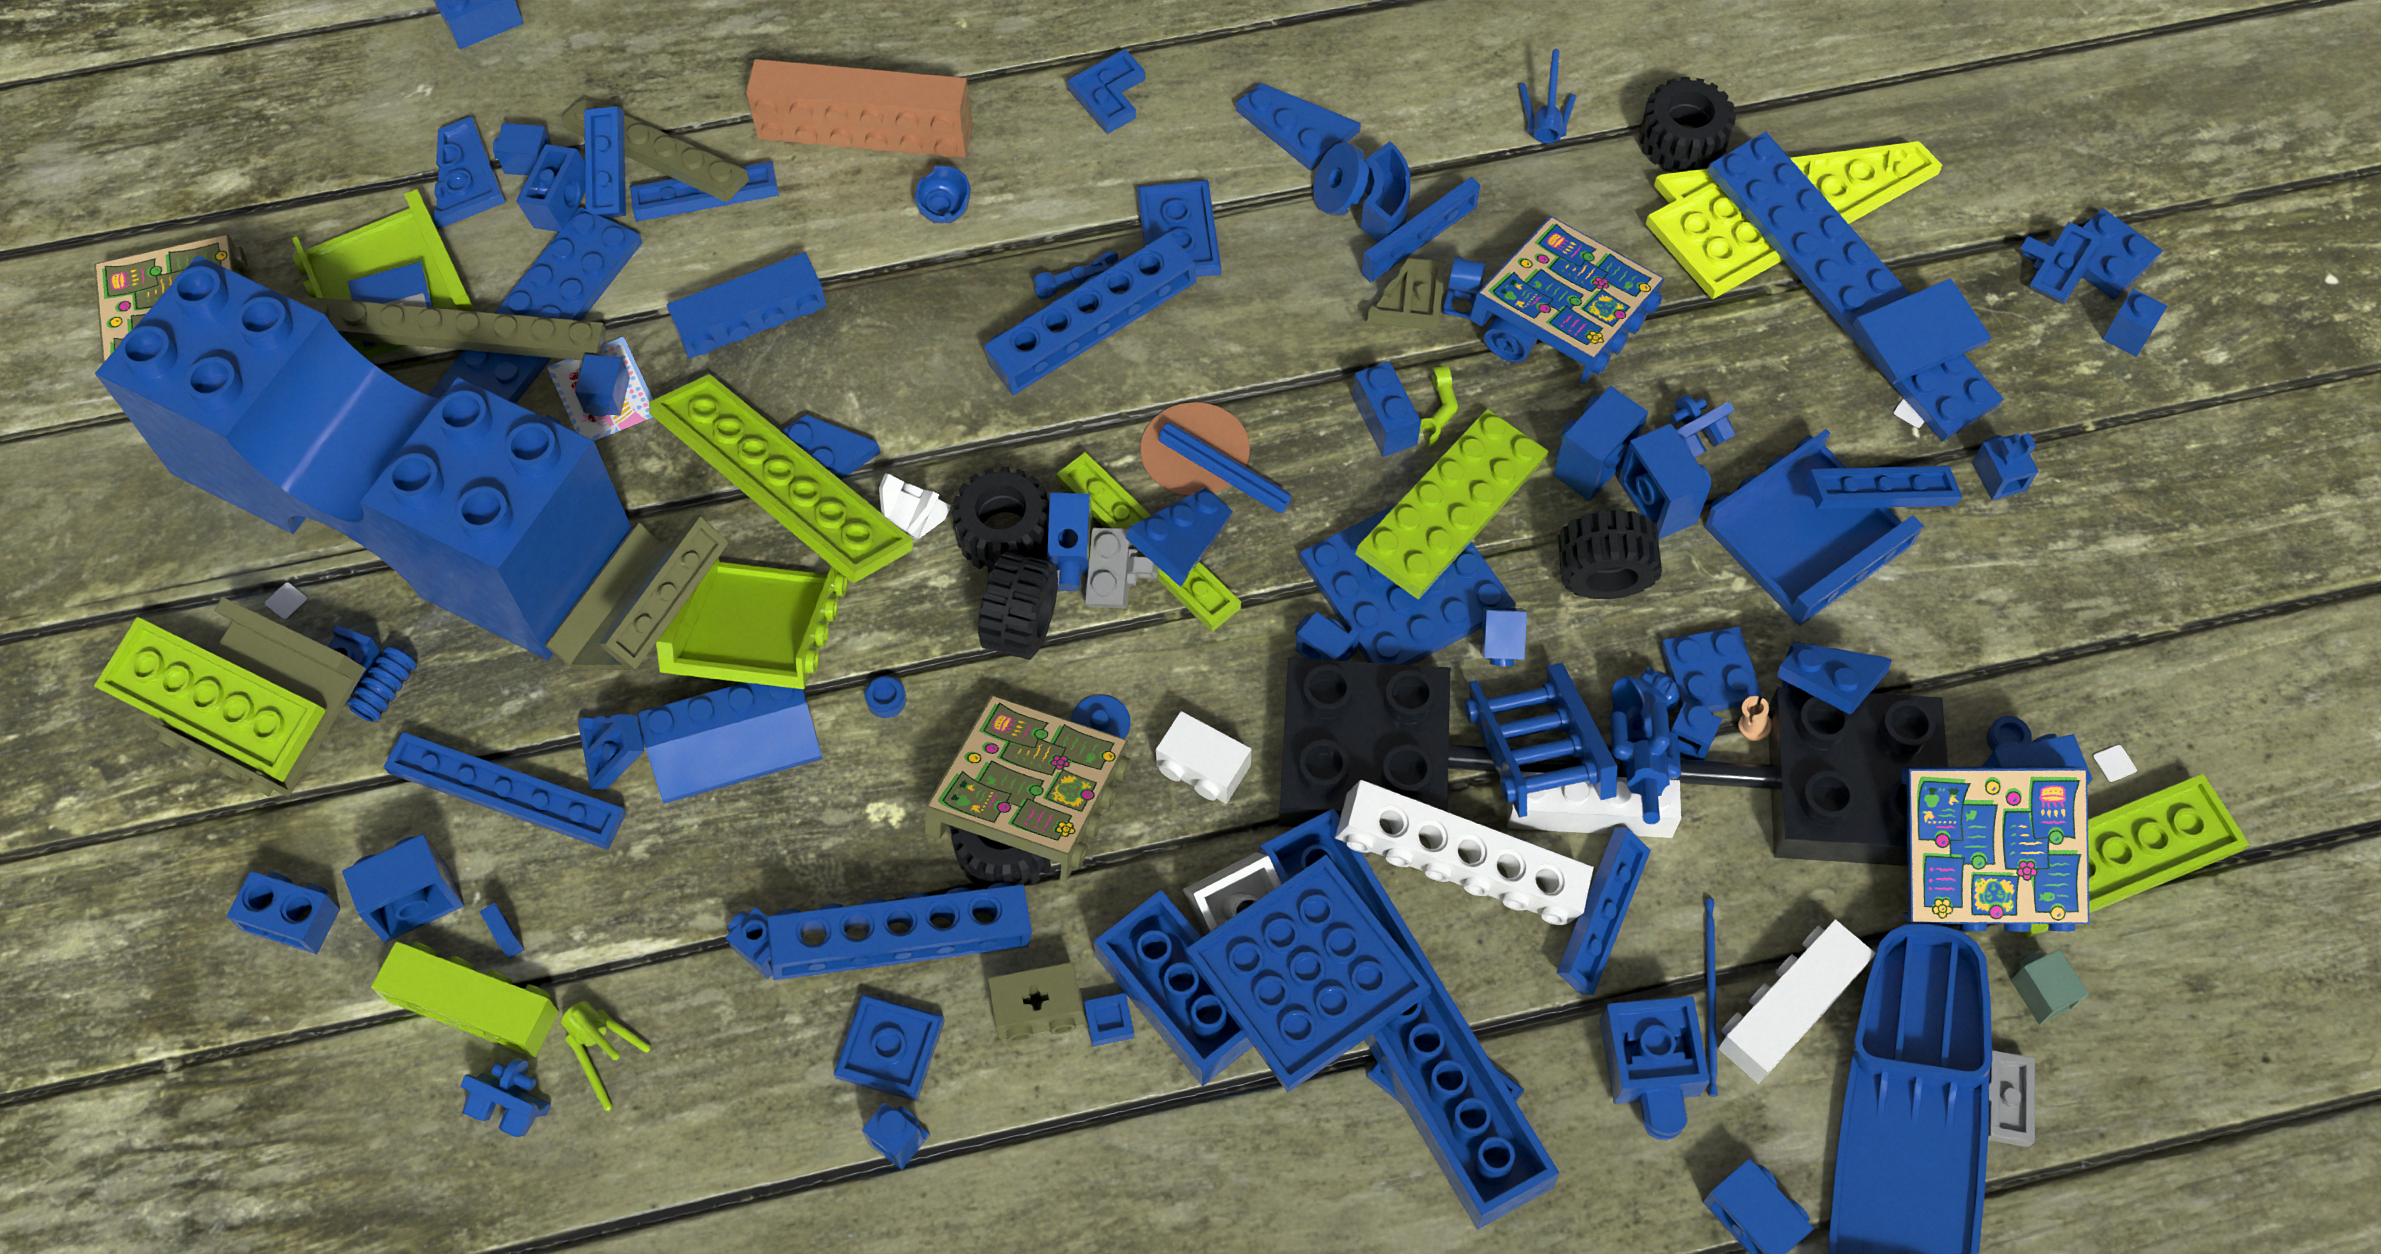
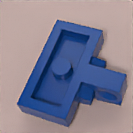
M2071 222L2067 223L2058 240L2050 238L2047 244L2028 236L2020 250L2023 257L2035 262L2033 269L2038 271L2030 284L2031 290L2065 305L2104 242L2103 236Z

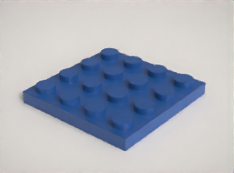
M1395 504L1301 551L1299 560L1347 632L1349 633L1353 628L1359 632L1358 648L1368 663L1412 665L1482 628L1483 606L1515 608L1516 603L1472 541L1419 600L1355 555L1358 545L1397 505Z
M1327 855L1185 949L1186 956L1288 1093L1431 994V986Z

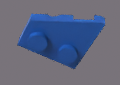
M808 415L803 416L781 431L840 480L880 454L879 445L875 441Z
M1800 643L1780 665L1777 677L1851 715L1889 672L1892 660L1883 656Z
M617 714L612 716H596V718H580L578 720L590 789L606 790L644 752V736L640 732L637 715Z

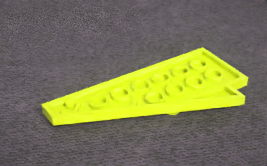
M1920 141L1790 158L1848 224L1939 174L1942 168V164ZM1708 169L1659 175L1656 177L1654 187L1670 204L1648 215L1646 225L1712 300L1783 261L1782 257L1708 174Z

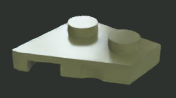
M1408 258L1399 270V276L1391 280L1384 289V295L1376 306L1372 305L1369 309L1367 323L1438 330L1445 262Z

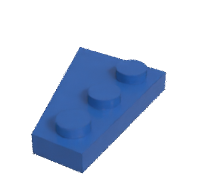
M1260 83L1236 102V111L1310 171L1320 164V161L1329 149L1338 143L1348 142L1360 132L1361 123L1263 83Z
M472 116L438 129L436 165L439 168L438 183H435L434 195L437 198V208L433 210V222L440 229L503 204L505 199L478 127Z
M1205 487L1130 526L1125 538L1181 587L1193 567L1195 568L1201 560L1206 549L1212 545L1228 523L1233 511Z

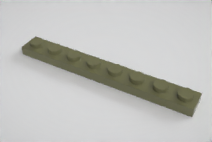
M303 297L301 303L325 314L345 340L583 360L585 354L601 355L606 333L604 323L313 297Z

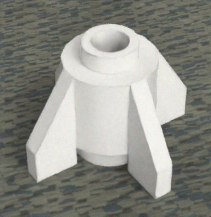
M885 473L879 486L881 513L915 540L920 539L943 522L951 505L938 499L939 494L904 483V481Z

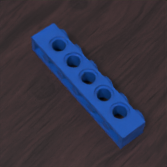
M1170 232L1160 238L1152 239L1144 248L1129 257L1119 259L1113 267L1100 275L1088 278L1082 286L1069 294L1057 297L1051 305L1038 313L1026 316L1020 324L1005 333L995 335L990 342L984 345L988 364L1011 395L1014 396L1197 282L1195 263ZM1059 328H1062V329H1063V330L1057 331V332L1054 331V330L1059 329ZM1032 347L1028 351H1022L1025 348Z
M1008 882L996 883L983 890L971 891L969 888L961 887L951 889L943 895L929 896L926 893H913L906 896L903 900L886 901L883 898H872L862 902L861 905L844 907L842 904L832 903L821 906L815 911L801 912L798 909H785L777 912L775 916H767V933L773 980L1028 947L1032 934L1024 884L1012 886ZM977 912H986L994 920L982 923L977 921L973 915ZM937 917H944L952 925L947 928H938L932 924L931 920ZM900 922L906 924L910 930L903 934H897L892 932L889 926ZM851 928H860L867 935L861 939H852L846 935V932ZM816 933L821 935L824 940L817 945H810L804 942L802 938L807 934Z

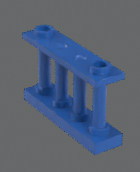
M1563 662L1547 665V682L1542 684V688L1486 699L1478 681L1469 682L1470 698L1464 700L1466 717L1469 723L1475 722L1500 775L1503 797L1507 803H1513L1519 818L1527 816V794L1586 782L1587 785H1593L1600 800L1617 797V764ZM1540 704H1546L1547 707L1552 706L1555 713L1498 724L1493 715ZM1559 729L1560 732H1566L1568 739L1516 750H1510L1506 742L1507 739ZM1572 755L1573 758H1579L1581 762L1580 766L1523 777L1518 767Z

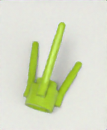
M581 1001L569 1008L561 1019V1025L569 1033L565 1041L574 1050L604 1110L609 1112L612 1109V1104L583 1048V1044L590 1047L597 1043L611 1059L618 1060L620 1054L604 1037L607 1031L605 1027H607L645 1053H648L651 1047L634 1033L613 1020L604 1009L596 1011L588 1001Z

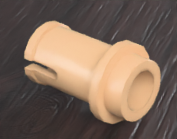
M1751 696L1745 699L1742 704L1743 716L1739 721L1740 733L1752 741L1766 738L1772 728L1771 719L1768 716V703L1762 698L1759 706V696Z

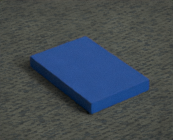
M1201 180L1138 186L1137 193L1144 246L1150 240L1160 238L1170 232L1193 259L1196 277L1221 275V263L1209 181Z
M1951 278L1857 317L1853 323L1855 329L1892 384L1984 346L1992 338Z

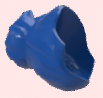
M1651 667L1646 668L1645 673H1641L1639 678L1623 676L1614 683L1612 687V713L1619 711L1626 715L1628 741L1637 742L1648 740L1651 737L1650 707L1655 702H1662L1666 704L1667 712H1671L1680 699L1677 685L1670 676L1665 675L1661 671H1655Z

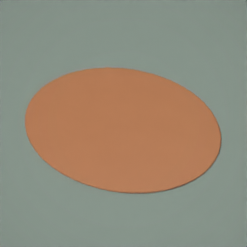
M1200 402L1183 403L1162 411L1148 424L1141 439V459L1150 477L1161 487L1173 493L1190 496L1205 487L1211 493H1216L1231 484L1159 441V433L1167 423H1173L1245 467L1250 454L1249 439L1242 424L1228 411L1212 404Z

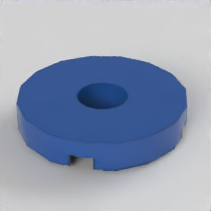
M1347 142L1338 143L1329 149L1322 158L1315 174L1313 186L1314 200L1320 210L1327 214L1341 216L1349 212L1347 208L1351 204L1356 205L1360 201L1367 186L1369 175L1368 162H1365L1363 159V155H1365L1363 149Z

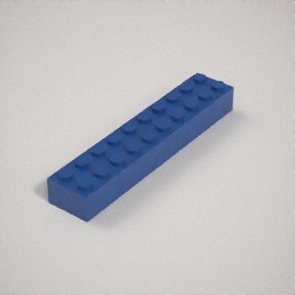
M1333 808L1260 845V853L1269 856L1281 884L1327 855L1431 986V994L1365 1039V1042L1474 1226L1479 1230L1553 1189L1560 1172L1363 854L1349 848L1346 842L1335 839L1340 817Z

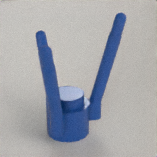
M1558 49L1552 51L1548 103L1546 106L1541 107L1535 116L1526 84L1521 83L1519 85L1528 121L1527 133L1534 134V138L1542 143H1554L1560 140L1561 137L1566 136L1567 123L1576 99L1575 94H1570L1563 114L1555 107L1559 68Z

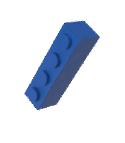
M806 252L666 305L675 330L689 359L697 355L707 354L713 349L731 342L744 340L748 336L765 329L776 328L784 322L802 315H810L818 309L826 307V301L822 285Z

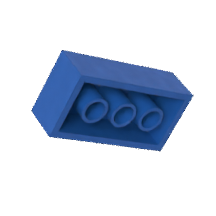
M1160 890L1095 939L1096 959L1203 1087L1251 1049L1253 1045L1186 956L1185 949L1202 937L1165 893Z

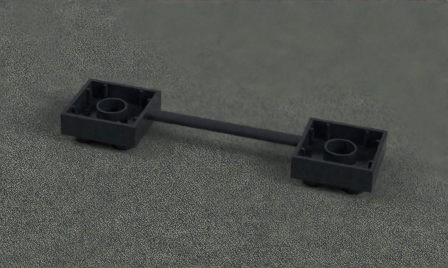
M1288 658L1278 826L1297 827L1333 808L1341 818L1347 793L1360 780L1447 812L1448 769L1498 772L1486 747L1449 745L1451 668ZM1778 687L1769 704L1768 712L1772 723L1771 732L1768 735L1770 764L1680 759L1681 775L1677 779H1669L1680 780L1682 784L1771 789L1774 858L1908 866L1906 785L1902 784L1901 767H1948L1942 697L1869 693L1850 715L1801 689ZM1572 755L1518 767L1521 772L1547 773L1580 766L1581 762L1579 758H1573ZM1612 755L1617 764V777H1623L1622 760ZM1379 821L1383 831L1392 833L1391 827L1386 822Z

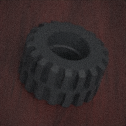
M1681 77V81L1673 78L1667 80L1666 85H1658L1655 88V92L1651 93L1648 97L1639 130V142L1643 144L1642 150L1644 154L1651 155L1650 161L1655 165L1662 164V169L1666 171L1674 169L1677 172L1700 170L1701 168L1708 169L1710 163L1721 158L1726 153L1736 120V114L1733 113L1735 109L1732 101H1727L1728 94L1725 91L1719 92L1717 85L1714 83L1706 84L1704 79L1697 78L1696 81L1690 80L1689 77ZM1680 124H1688L1695 128L1685 127Z
M1001 467L1000 472H993V468L984 470L985 475L981 477L977 473L971 476L970 485L962 484L959 488L960 496L954 497L952 518L958 546L962 549V554L967 560L972 559L973 566L981 569L985 565L987 566L988 573H991L996 562L1007 551L1036 559L1042 558L1041 551L1047 552L1050 503L1045 488L1043 486L1039 487V482L1034 476L1026 478L1025 471L1020 469L1012 473L1009 467ZM1002 512L1014 513L1022 517L1017 524L1005 529H994L983 524L992 515Z
M1624 510L1598 511L1574 519L1560 530L1558 549L1562 585H1565V589L1569 592H1574V595L1588 597L1589 599L1628 597L1656 584L1655 581L1661 577L1662 565L1657 526L1646 515H1639L1637 512Z
M1009 551L1003 553L991 571L981 602L978 635L982 648L1027 660L1033 658L1044 642L1054 612L1058 590V574L1055 563Z
M950 825L951 839L961 870L965 869L967 878L972 882L979 879L980 887L983 889H987L989 886L1000 882H1008L1015 886L1023 885L1024 882L1029 880L1034 885L1040 881L1039 871L1047 874L1051 868L1050 859L1015 847L1009 849L991 848L981 841L982 836Z

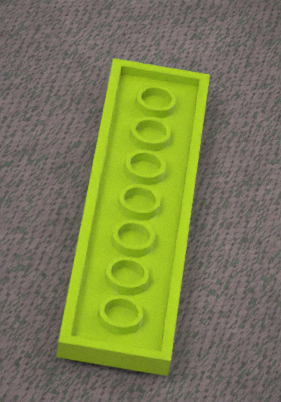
M708 374L649 402L650 415L853 584L912 551L914 539L712 375Z

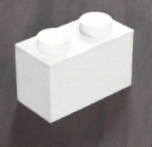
M1181 711L1156 748V766L1159 767L1161 773L1173 781L1183 780L1194 786L1196 792L1204 798L1212 801L1218 799L1227 804L1251 766L1252 749Z

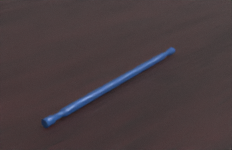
M1707 898L1706 954L1709 1096L1717 1097L1714 899Z

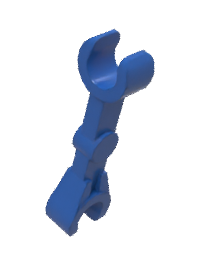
M1115 251L1106 252L1090 265L1084 267L1076 266L1071 271L1054 276L1049 272L1036 275L1034 279L1036 284L1035 292L1038 298H1050L1060 288L1073 284H1083L1088 278L1100 275L1113 267L1109 266V264H1114L1118 261V253Z

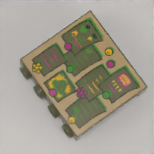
M224 234L95 263L94 271L103 363L120 345L122 339L133 330L172 285L174 279L186 269L197 255L246 277L243 275V269L248 267V263L242 247H236L230 236Z
M991 695L926 805L925 834L941 839L947 826L951 825L1062 863L1060 881L1066 883L1073 867L1080 869L1088 848L1086 842L1088 838H1096L1102 823L1103 816L1100 814L1103 809L1110 810L1117 792V787L1115 786L1117 781L1124 782L1131 765V759L1126 757L1128 740Z

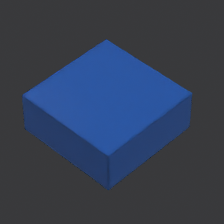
M495 903L479 911L497 944L509 959L524 951L508 920Z
M1126 993L1084 1001L1092 1047L1135 1038Z

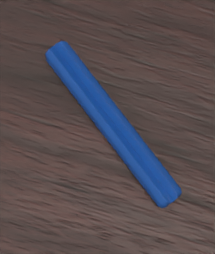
M1167 423L1160 431L1159 441L1274 511L1283 513L1290 505L1292 495L1173 423Z

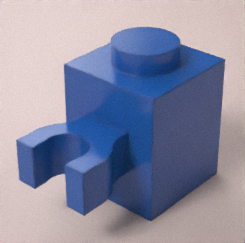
M2019 433L2006 437L1996 435L1986 439L1981 444L1972 464L1991 500L2027 491L2039 472L2030 456V453L2036 446L2030 433L2022 434L2021 437Z

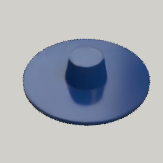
M1095 695L1081 701L1075 707L1070 720L1123 739L1128 735L1131 723L1129 712L1124 704L1116 698L1106 695Z

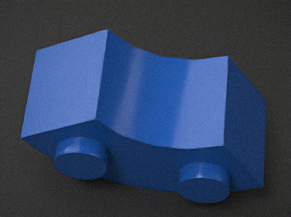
M1391 141L1364 160L1368 162L1369 175L1365 188L1368 197L1363 202L1361 229L1377 243L1404 225L1408 213L1410 171L1404 156Z

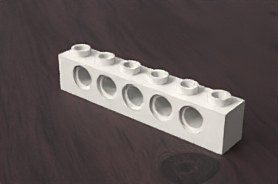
M1360 780L1347 793L1335 839L1346 842L1347 846L1352 850L1363 853H1376L1386 857V860L1395 866H1411L1424 871L1425 875L1430 879L1440 882L1451 881L1462 885L1468 893L1473 895H1489L1502 900L1503 904L1508 908L1520 911L1529 910L1540 914L1544 921L1551 924H1568L1584 913L1593 872L1592 866ZM1379 821H1384L1391 827L1392 835L1383 831ZM1419 835L1424 836L1429 841L1431 849L1421 844ZM1458 850L1463 851L1468 856L1469 864L1459 857ZM1497 864L1506 870L1508 878L1499 873ZM1536 879H1539L1544 884L1546 892L1539 889Z

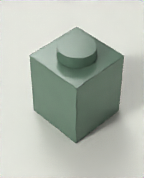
M2061 950L2047 956L2042 951H2038L2026 957L2019 963L2022 969L2011 979L2039 1025L2076 1008L2090 995Z

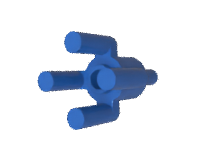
M1655 702L1650 707L1652 735L1648 740L1628 741L1626 715L1619 711L1610 715L1612 754L1614 757L1622 760L1623 777H1627V785L1630 792L1641 795L1643 821L1647 824L1659 822L1658 797L1670 785L1669 779H1677L1681 775L1678 736L1674 732H1669L1667 706L1662 702Z

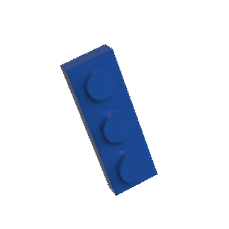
M618 106L584 110L586 212L603 218L626 216L624 110Z

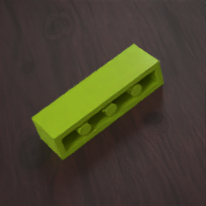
M397 941L395 942L371 985V988L383 1001L536 1058L559 1013L549 1000L551 995L548 992L530 984H527L525 989L512 985L513 981L509 977L493 970H489L487 975L474 971L475 966L456 956H451L449 961L436 956L437 952L434 949L419 942H413L411 947Z

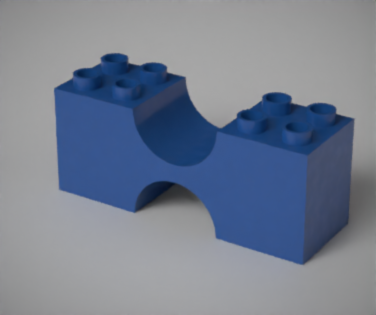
M199 255L174 279L172 285L133 330L122 339L120 345L95 372L96 376L172 475L291 534L296 532L306 518L323 523L348 536L383 560L406 580L419 597L546 660H549L554 653L545 647L544 643L632 529L594 440L459 377L455 379L441 399L414 390L394 379L361 355L340 335L325 314Z

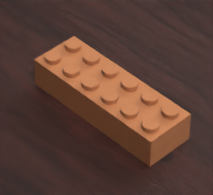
M754 59L746 95L758 139L798 142L807 145L820 144L840 148L853 147L874 151L886 150L909 154L919 153L966 158L973 125L967 78Z

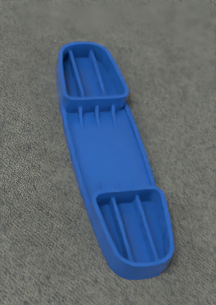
M1906 924L1890 931L1879 943L1866 986L1843 1106L1834 1177L1828 1254H1979L1989 1132V1070L1992 1063L1991 998L1986 957L1978 943L1964 932L1930 924Z

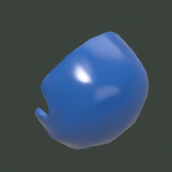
M937 165L930 174L920 178L915 192V204L919 213L931 222L952 223L966 212L971 186L966 175L956 167Z

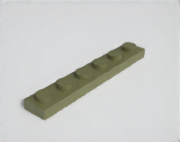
M583 97L561 116L563 126L585 137L584 110L605 108L606 106ZM624 115L626 157L724 202H728L749 182L747 170Z

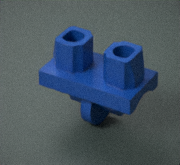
M1683 395L1675 401L1676 412L1670 415V419L1675 425L1680 422L1685 424V426L1676 431L1687 439L1694 458L1707 451L1697 434L1698 432L1704 430L1714 447L1736 435L1727 417L1735 411L1730 401L1703 416L1701 411L1707 408L1705 399L1700 398L1695 401L1692 397Z
M519 1057L514 1058L508 1066L499 1062L493 1066L491 1074L501 1078V1080L485 1073H481L477 1077L466 1074L460 1085L461 1088L468 1090L462 1111L463 1114L477 1120L487 1121L490 1120L496 1104L505 1107L506 1110L498 1128L514 1137L525 1136L536 1117L547 1115L552 1103L519 1089L521 1087L531 1091L536 1084V1079L527 1076L528 1061Z

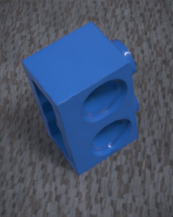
M250 871L226 917L243 932L317 955L340 911L339 907L329 898L330 892L312 883H306L305 887L294 885L290 878L277 872L269 871L265 876ZM273 898L267 907L260 909L267 899ZM312 909L308 917L298 921L304 911Z

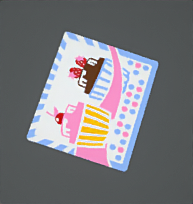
M624 337L603 344L600 355L622 357L630 380L621 416L606 415L599 417L583 412L575 394L583 360L565 359L548 366V371L575 431L594 441L653 418L649 414V402L653 398Z

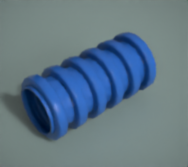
M386 647L383 650L384 657H379L376 660L377 667H372L368 671L370 677H365L361 681L363 687H358L354 691L356 697H351L347 701L350 710L367 721L378 722L382 718L380 712H385L389 708L387 702H392L395 699L394 692H399L402 689L403 685L401 682L407 681L410 677L408 672L414 671L417 667L414 659L398 648Z

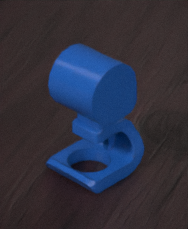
M1455 257L1442 314L1470 319L1477 293L1483 287L1485 262H1472L1461 257ZM1456 299H1466L1471 303L1472 308L1467 312H1458L1452 308L1451 303Z

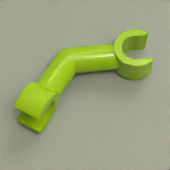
M1448 365L1433 368L1435 376H1431L1433 387L1439 393L1442 406L1431 418L1421 420L1419 434L1425 429L1431 430L1434 433L1430 437L1428 447L1438 442L1441 428L1458 410V403L1452 388V376Z

